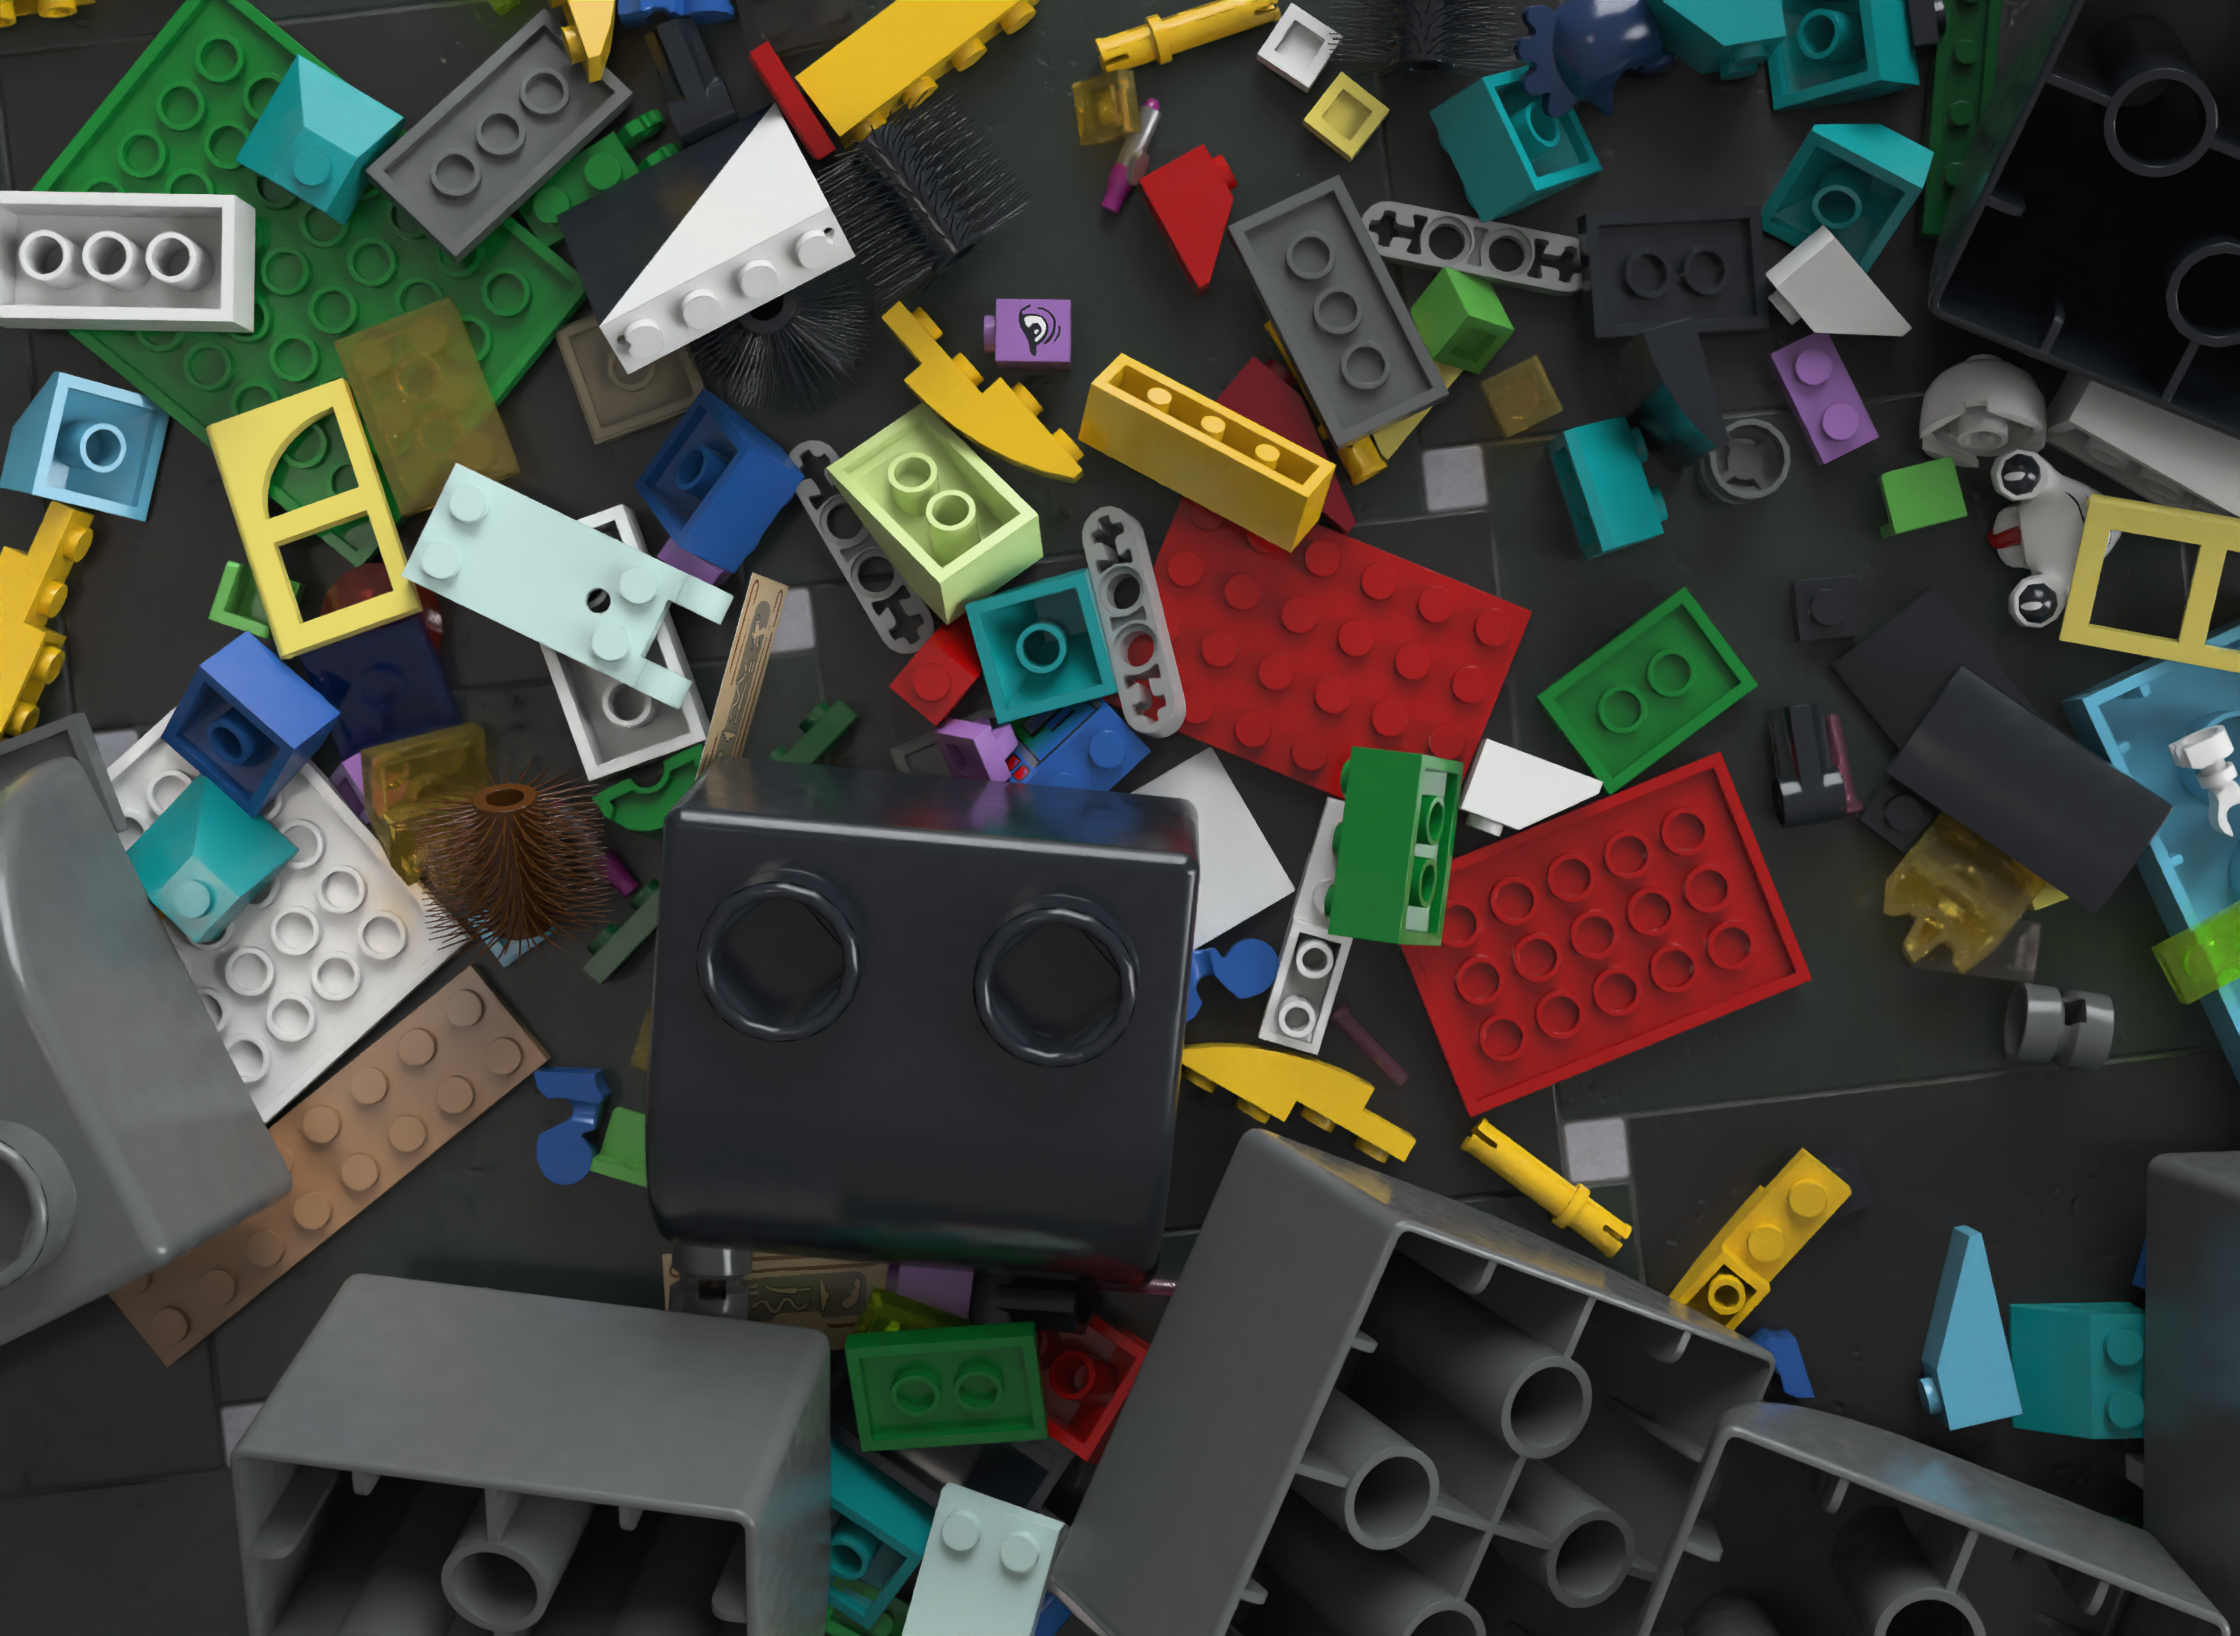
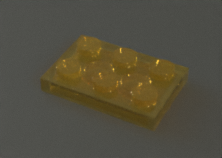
M446 297L334 341L402 516L409 517L435 507L456 463L495 482L522 473L452 298Z

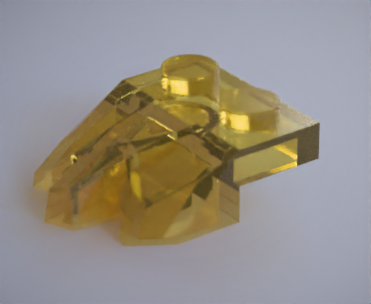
M473 721L360 750L364 805L367 816L391 867L408 887L418 882L420 878L418 876H421L423 870L418 871L419 869L437 866H419L420 863L432 859H416L439 856L429 855L423 857L427 853L436 851L415 854V852L434 850L421 847H432L439 843L415 847L432 842L416 843V839L430 835L413 836L437 832L426 831L420 833L430 828L411 829L428 826L417 824L445 823L433 819L411 824V822L425 820L412 818L439 817L428 813L439 815L457 813L456 811L446 810L409 813L411 811L431 810L420 807L450 808V806L443 803L414 802V800L446 801L433 797L436 796L453 801H470L468 798L424 791L425 789L464 795L451 788L454 787L474 797L475 793L440 781L444 780L480 792V787L461 772L485 788L489 787L487 772L483 767L484 765L487 769L485 730ZM446 803L455 807L465 806L457 803ZM464 808L463 810H471L474 808ZM438 818V820L447 822L456 820L453 818ZM441 826L432 829L431 831L444 832L451 830V828H448L447 826ZM448 834V835H446V836H444V837H442V838H448V839H450V838H453V837H455V836H457V835H456V834ZM429 837L418 841H433L437 838ZM445 842V843H446V844H450V845H455L457 842ZM441 844L436 847L446 848L450 846ZM447 849V850H444V851H441V852H438V853H435V854H445V855H446L447 853H449V852L452 851V850ZM449 857L442 858V859H438V860H446V859H448ZM453 857L447 861L455 862L462 858ZM435 860L423 864H438L442 861ZM450 865V867H454V868H459L460 866H462V865ZM440 866V867H436V868H431V869H426V870H437V869L442 868V867H444V866ZM446 867L439 871H452L455 869ZM449 873L440 877L450 878L456 873ZM434 878V879H431L430 881H433V880H442L443 878ZM457 880L452 884L459 885L460 880ZM440 883V884H436L435 886H436V887H443V886H445L446 884H441V883Z
M1942 811L1918 843L1911 848L1886 880L1883 913L1893 917L1908 915L1916 920L1902 946V953L1910 964L1920 959L1940 943H1943L1953 952L1951 965L1961 975L1995 950L2047 882Z

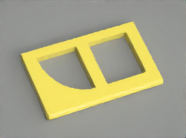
M344 378L213 423L205 428L281 660L292 659L303 653L423 611L415 583L401 576L407 564V559L349 384ZM335 413L359 487L270 518L268 490L272 474L280 457L301 432L316 421ZM369 515L393 591L303 623L279 546Z
M2091 493L2090 497L2086 500L2087 512L2059 640L2240 673L2239 650L2205 645L2226 552L2231 550L2240 553V518ZM2110 529L2199 545L2178 639L2089 624Z

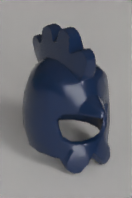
M1566 0L1554 11L1546 5L1527 6L1523 10L1521 17L1523 23L1528 28V34L1517 38L1514 43L1516 44L1514 45V50L1516 51H1513L1517 60L1529 64V70L1520 77V90L1525 95L1537 96L1542 94V110L1546 116L1551 118L1562 116L1571 109L1576 101L1590 102L1606 116L1612 115L1614 113L1613 88L1623 72L1629 69L1637 74L1651 75L1663 72L1676 61L1674 53L1663 51L1658 26L1645 0Z

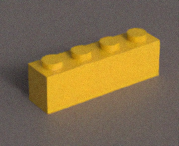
M896 0L798 74L795 79L802 93L846 149L854 143L851 140L863 141L872 134L871 125L874 131L885 125L886 118L891 110L894 113L911 99L907 105L910 109L928 90L914 108L920 105L938 88L935 81L953 67L958 72H961L976 63L987 51L984 44L999 32L1004 30L1007 35H1010L1021 29L1035 16L1036 10L1033 7L1039 3V0Z
M1123 353L1091 383L1078 440L1097 449L1108 457L1114 458L1159 484L1176 491L1290 553L1319 520L1336 467L1335 464Z

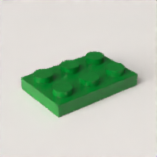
M1682 587L1536 695L1534 699L1592 777L1603 782L1601 789L1604 793L1612 795L1757 687L1758 684L1687 588Z
M1035 1321L847 1334L845 1355L861 1452L1048 1439L1049 1422Z

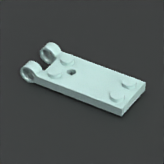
M458 463L455 464L401 575L678 710L693 681L645 659L670 605L673 602L721 625L734 598L731 594L705 581L680 571ZM595 590H605L610 596L609 608L602 613H593L588 606L589 595Z
M948 1482L941 1490L902 1636H1034L1065 1523Z

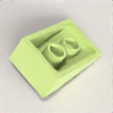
M924 402L826 468L828 477L909 587L947 625L966 612V603L988 597L1043 558L1038 514Z

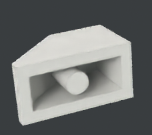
M1824 225L1818 228L1766 273V276L1777 288L1768 298L1791 325L1802 318L1814 333L1903 336L1912 329Z
M1481 739L1460 792L1458 809L1469 813L1465 822L1466 825L1500 837L1503 826L1520 830L1599 794L1603 782L1498 742Z

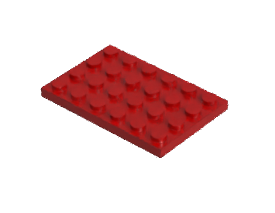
M1183 495L1153 567L1186 701V716L1177 732L1345 800V797L1341 792L1340 778L1345 762L1351 757L1352 746L1424 754L1463 762V783L1532 614V611L1317 523L1290 553ZM1140 635L1130 643L1128 660L1133 667L1142 666L1151 659L1154 652V642L1150 635ZM1137 680L1135 684L1139 683L1148 687L1152 697V707L1144 710V716L1158 721V710L1166 706V701L1153 695L1149 680ZM1119 692L1101 697L1107 704L1122 709Z
M1714 752L1615 792L1612 795L1605 796L1452 858L1441 946L1398 944L1465 1111L1470 1118L1812 980L1721 752Z

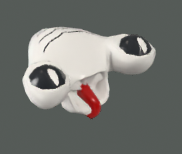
M2013 448L1995 458L1990 474L1996 492L2016 502L1998 513L1993 529L1988 533L1987 540L1992 547L1997 549L2001 560L2006 565L2021 567L2031 571V576L2022 579L2010 593L2008 608L2010 615L2020 626L2042 628L2056 620L2066 606L2087 512L2086 500L2090 497L2091 493L2103 494L2084 483L2061 475L2036 451ZM2110 529L2104 558L2113 549L2122 531Z

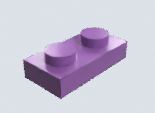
M1812 333L1765 357L1819 467L1879 438L1829 333Z

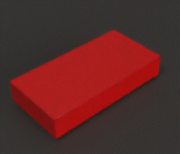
M766 41L749 52L748 60L810 158L819 161L836 150L770 43Z

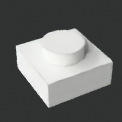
M1291 3L1258 52L1256 60L1308 93L1328 63L1327 59L1333 56L1329 54H1334L1336 51L1329 49H1337L1339 45H1328V43L1341 44L1342 40H1333V38H1343V36L1328 34L1337 32Z

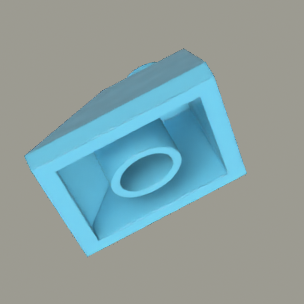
M54 371L12 427L0 480V488L145 522L170 415L146 395Z

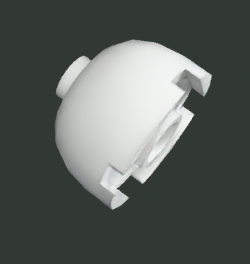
M1979 354L1972 356L1966 361L1942 372L1926 391L1919 425L1920 439L1923 438L1922 449L1927 455L1935 459L1953 456L1956 466L1979 468V461L1976 456H2000L2013 448L2027 449L2038 453L2044 448L2046 441L2047 411L2045 399L2032 376L2010 362L2002 361L2001 358L1995 355Z

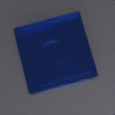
M420 612L300 655L313 689L320 692L341 713L332 727L331 733L343 761L362 751L365 756L384 750L391 751L462 729L463 719Z

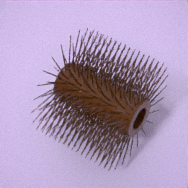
M531 761L523 775L521 772L518 783H508L509 762H507L506 784H500L497 775L499 785H496L483 765L494 786L485 788L461 772L480 787V792L440 780L475 793L474 797L454 787L451 788L464 795L424 789V791L468 798L470 801H453L436 796L433 797L446 801L414 800V802L443 803L450 806V808L420 807L431 810L411 811L409 813L439 810L457 812L448 815L428 813L439 817L412 818L425 820L411 822L413 824L433 819L445 822L444 824H417L428 826L411 829L430 828L420 833L426 831L437 832L413 835H430L416 839V843L432 842L415 847L439 843L432 847H421L434 850L415 852L417 854L436 851L427 853L423 857L439 855L437 857L416 859H432L420 863L419 866L437 865L418 870L433 873L418 876L433 877L420 883L437 882L424 886L423 889L441 888L422 893L435 895V897L422 900H437L423 906L441 905L428 909L426 912L445 911L425 916L440 917L438 920L425 923L449 920L427 929L449 927L430 933L433 934L462 926L448 935L429 940L456 935L442 942L444 943L467 932L477 930L471 937L439 948L437 951L472 939L459 949L461 950L481 935L492 932V935L451 958L493 937L480 955L473 961L475 962L500 939H506L508 941L495 962V966L505 949L506 955L510 940H516V942L519 940L520 966L521 940H527L529 951L531 952L528 940L531 938L545 962L533 939L534 937H544L554 947H558L568 955L567 952L552 942L544 933L550 931L585 945L588 944L576 940L577 937L566 932L563 928L603 934L557 925L555 923L570 922L595 929V927L577 922L612 923V921L581 920L572 915L607 917L590 913L615 911L585 908L587 906L613 905H592L612 899L591 898L613 894L599 892L613 887H597L611 881L590 882L609 877L606 875H595L596 873L610 871H602L598 869L600 867H597L610 864L595 865V863L602 862L608 858H593L606 855L607 853L592 852L593 850L608 847L599 848V846H596L597 844L592 846L583 845L607 841L589 842L601 837L591 840L582 839L583 837L605 836L590 835L603 832L604 830L582 834L587 830H601L589 827L605 824L585 826L596 823H593L595 821H583L604 818L586 819L599 814L591 816L580 815L583 813H602V811L586 812L601 808L598 805H584L602 802V800L582 803L592 799L589 798L574 804H565L569 801L568 799L599 796L602 794L586 795L596 792L595 790L568 797L577 792L575 791L565 797L552 798L563 792L598 785L593 784L574 788L584 784L583 782L566 790L553 792L558 786L587 777V775L558 784L563 780L561 779L550 787L536 792L535 789L572 769L536 786L546 774L545 772L555 764L553 763L530 783L524 785L520 784L533 761ZM543 774V776L532 787L529 786ZM553 789L548 794H543L547 790ZM557 800L550 803H544L545 801ZM567 800L566 802H564V803H562V804H555V803H558V802ZM446 803H457L465 806L455 807ZM583 806L571 812H560V810L568 807ZM587 806H596V807H598V808H593V809L578 811V810H580V809H582V808H584V807H587ZM464 808H474L471 810H463ZM574 815V817L568 820L560 819L564 816ZM577 816L584 817L576 820H571ZM438 818H453L456 820L447 822L438 820ZM572 822L586 823L577 827L569 826ZM441 826H447L448 828H451V830L444 832L431 831L432 829ZM571 830H584V831H581V832L578 833V832L571 831ZM566 832L577 833L572 836L562 835ZM448 834H456V835H457V836H455V837H453V838H450V839H448V838H442V837H444V836H446V835H448ZM429 837L437 838L433 841H418ZM567 839H576L571 843H563ZM577 840H585V841L580 842V843L572 844V843L576 842ZM445 842H457V843H456L455 845H450V844H446ZM441 844H444V845H448V846H450V847L442 848V847H436V846L441 845ZM574 846L586 847L577 851L572 849ZM590 847H597L596 849L585 850ZM447 849L452 850V851H450L449 853H447L446 855H445V854H435V853H438V852H441V851H444V850H447ZM575 853H586L581 856L575 855ZM589 853H602L600 855L583 857ZM569 855L577 856L574 859H566L564 857ZM449 857V858L446 859V860H438V859H442V858ZM453 857L462 858L455 862L447 861ZM435 860L442 861L438 864H423ZM585 860H600L593 863L583 862ZM579 862L573 866H565L567 863ZM580 863H585V864H586V865L574 867V866H576V865H578V864H580ZM450 865H462L459 868L450 867ZM444 866V867L439 868V869H437V870H426V869H431V868H436V867ZM446 867L455 869L452 871H439ZM577 869L588 870L579 874L574 873ZM592 870L599 871V872L587 873V872H590V871H592ZM449 873H456L450 878L440 877ZM578 876H588L583 879L576 878ZM591 876H593V877H602V878H597V879H592V880H585V879H587V878H589V877H591ZM434 878H443L442 880L428 881ZM574 878L578 879L579 881L567 882L566 880ZM457 880L466 881L459 885L452 884ZM440 883L446 884L443 887H429ZM587 883H602L595 886L585 885ZM573 885H580L575 889H567V887ZM581 886H586V887H588V888L576 890V889L580 888ZM455 888H466L463 891L454 890ZM449 889V890H446V891H444V892H442V893H431V892H436V891H440V890ZM450 890L459 892L456 894H445ZM577 892L590 893L581 897L573 895V893ZM453 896H460V897H459L458 899H456L455 901H454V900H444V899H447V898H450V897H453ZM579 899H593V900H603V901H598V902H593V903H585V902L578 901V900H579ZM439 901H448L446 903L433 904ZM576 901L584 903V905H569L567 903ZM462 903L470 904L463 908L456 907ZM444 906L451 907L447 910H433ZM582 908L594 910V912L575 913L567 910ZM459 911H470L463 916H450ZM453 912V913H450V914H448V915H446V916H435V915H440V914H444V913ZM569 916L577 920H567L559 917ZM460 918L465 919L457 925L440 926ZM467 919H474L472 921L463 923ZM467 925H478L469 930L454 933ZM553 926V927H555L556 929H558V930H560V931H562V932H564V933H566V934H568V935H570V936H572V937H574V938H571V937H569V936H566V935H564V934H561V933H559V932H556V931H554V930H551L550 928ZM488 928L484 932L477 934L480 930Z

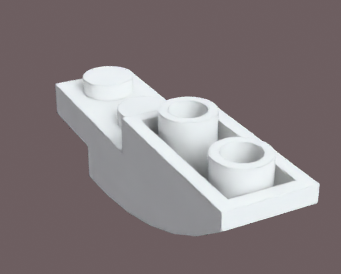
M1327 797L1311 853L1309 852L1279 954L1278 971L1274 982L1271 984L1258 1038L1318 1055L1353 940L1351 937L1329 935V921L1326 919L1324 912L1326 893L1330 885L1335 882L1337 859L1334 857L1332 850L1333 834L1337 824L1342 822L1345 804L1344 801Z

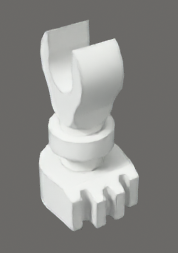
M2216 725L2185 736L2168 745V750L2175 766L2200 769L2201 772L2196 776L2202 789H2209V823L2219 833L2234 837L2226 816L2231 806L2238 804L2240 807V787L2233 780L2238 775L2234 764L2224 760V758L2233 753L2234 748L2223 725Z

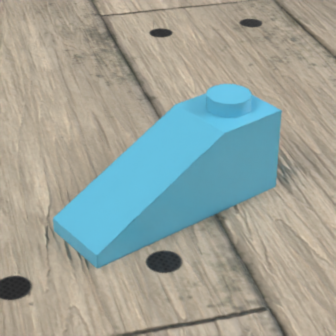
M1967 1225L1953 1227L1921 1358L1925 1378L1918 1379L1917 1382L1920 1400L1928 1416L1934 1415V1418L1950 1431L2023 1414L1982 1233Z

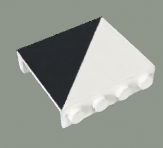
M775 102L556 216L598 325L627 374L650 364L855 257ZM826 228H832L830 232L824 233ZM621 335L625 336L623 340L617 339Z

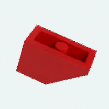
M1204 144L1142 177L1138 183L1139 194L1197 298L1209 291L1232 210L1234 197L1230 191L1238 187L1235 177L1223 156L1219 154L1212 158Z
M965 612L948 625L944 622L888 686L936 727L953 714L984 677L967 613Z

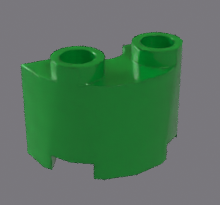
M700 742L664 760L663 777L660 782L652 787H640L635 780L628 778L598 793L602 795L592 796L591 798L593 801L602 800V802L595 804L601 807L599 809L603 815L647 839H662L665 816L695 782L705 744Z

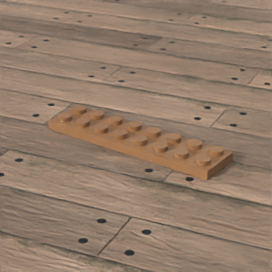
M476 964L470 965L268 1129L291 1174L292 1188L286 1197L165 1266L108 1293V1295L167 1368L170 1367L534 1073L533 1071L541 1068L552 1059L551 1056Z

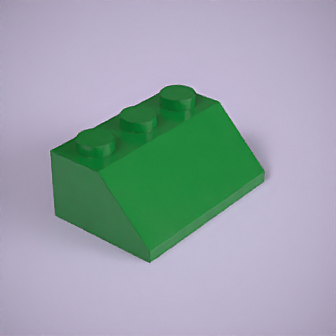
M1352 746L1351 757L1345 762L1340 778L1341 792L1345 797L1342 822L1337 824L1332 841L1333 855L1337 859L1335 882L1328 888L1324 903L1325 917L1329 921V935L1403 945L1441 946L1464 769L1463 762L1424 754Z

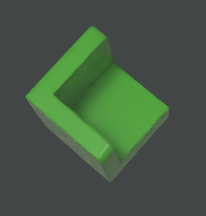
M1445 266L1410 310L1411 317L1432 360L1478 375L1515 331L1492 285L1488 281Z
M1953 456L1886 472L1879 477V484L1889 519V524L1879 527L1882 539L1968 516Z
M229 560L208 619L245 632L248 630L251 634L274 640L250 566ZM289 579L299 608L306 584Z
M617 1107L612 1111L601 1151L593 1157L590 1171L647 1188L644 1113L624 1107Z

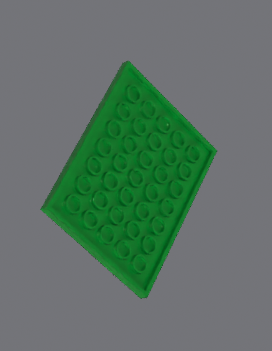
M186 0L31 191L236 195L256 209L254 333L65 330L210 448V441L205 429L207 426L344 378L349 384L396 529L398 530L555 338L557 330L569 321L588 296L577 270L511 216L456 265L371 183L367 186L343 226L236 162V157L297 54L339 79H343L247 0ZM402 128L401 131L399 132L398 136L396 137L394 143L392 144V146H393L402 136H404V135L407 133V131H405V130ZM335 413L316 421L301 432L286 448L274 469L270 480L268 496L288 512L359 487ZM369 515L316 533L317 536L356 568L363 571L380 553Z

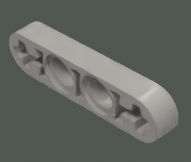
M1394 201L1376 203L1362 217V221L1383 262L1438 273L1445 266L1486 280L1489 283L1554 296H1571L1583 289L1581 273H1574L1567 283L1559 281V270L1541 265L1537 270V278L1527 275L1535 259L1534 244L1542 245L1545 248L1539 259L1558 261L1564 252H1569L1573 254V264L1581 267L1579 239L1494 221L1482 223L1479 218ZM1383 216H1390L1394 218L1393 227L1396 230L1412 233L1414 220L1424 222L1425 225L1417 240L1418 254L1407 252L1412 241L1411 239L1393 237L1388 247L1379 245L1378 234L1369 231V225H1379ZM1450 227L1461 235L1463 249L1457 257L1451 260H1443L1431 252L1429 236L1437 228ZM1499 239L1515 241L1523 252L1521 266L1511 272H1503L1496 269L1489 258L1490 246Z
M814 440L798 444L789 454L790 459L801 472L806 468L802 459L808 454L812 453L818 460L828 457L831 464L840 459L839 455L830 445ZM825 468V469H824V475H825V477L827 478V480H828V482L830 483L831 487H832L834 490L837 489L836 486L834 485V483H833V482L831 481V479L828 477L827 471H826V468ZM811 478L801 481L795 491L881 639L891 650L901 655H915L935 633L936 624L928 606L909 587L864 524L860 532L850 539H839L830 532L828 521L831 512L838 506L849 505L841 493L829 497L816 510L812 500L824 497V495ZM874 557L888 560L894 570V579L891 585L881 592L866 590L859 579L862 565L868 559ZM903 587H906L911 595L908 599L899 600L905 613L911 618L921 615L924 620V624L917 629L920 639L913 644L904 637L897 640L893 638L891 631L896 629L898 622L889 607L880 616L874 608V604L893 599Z
M1113 506L1101 507L1091 513L1085 521L1082 530V543L1123 713L1128 724L1136 731L1154 738H1165L1177 732L1183 724L1186 716V701L1144 530L1140 522L1124 510ZM1113 524L1124 530V533L1118 535L1115 539L1118 555L1131 563L1119 564L1115 550L1103 544V540L1111 535L1110 526ZM1126 578H1136L1140 585L1138 600L1127 609H1118L1114 602V592L1117 585ZM1148 634L1154 642L1153 655L1146 664L1133 667L1128 660L1129 645L1134 638ZM1137 680H1149L1153 695L1166 701V706L1158 710V721L1144 716V710L1152 707V697L1148 687L1139 683L1135 684Z

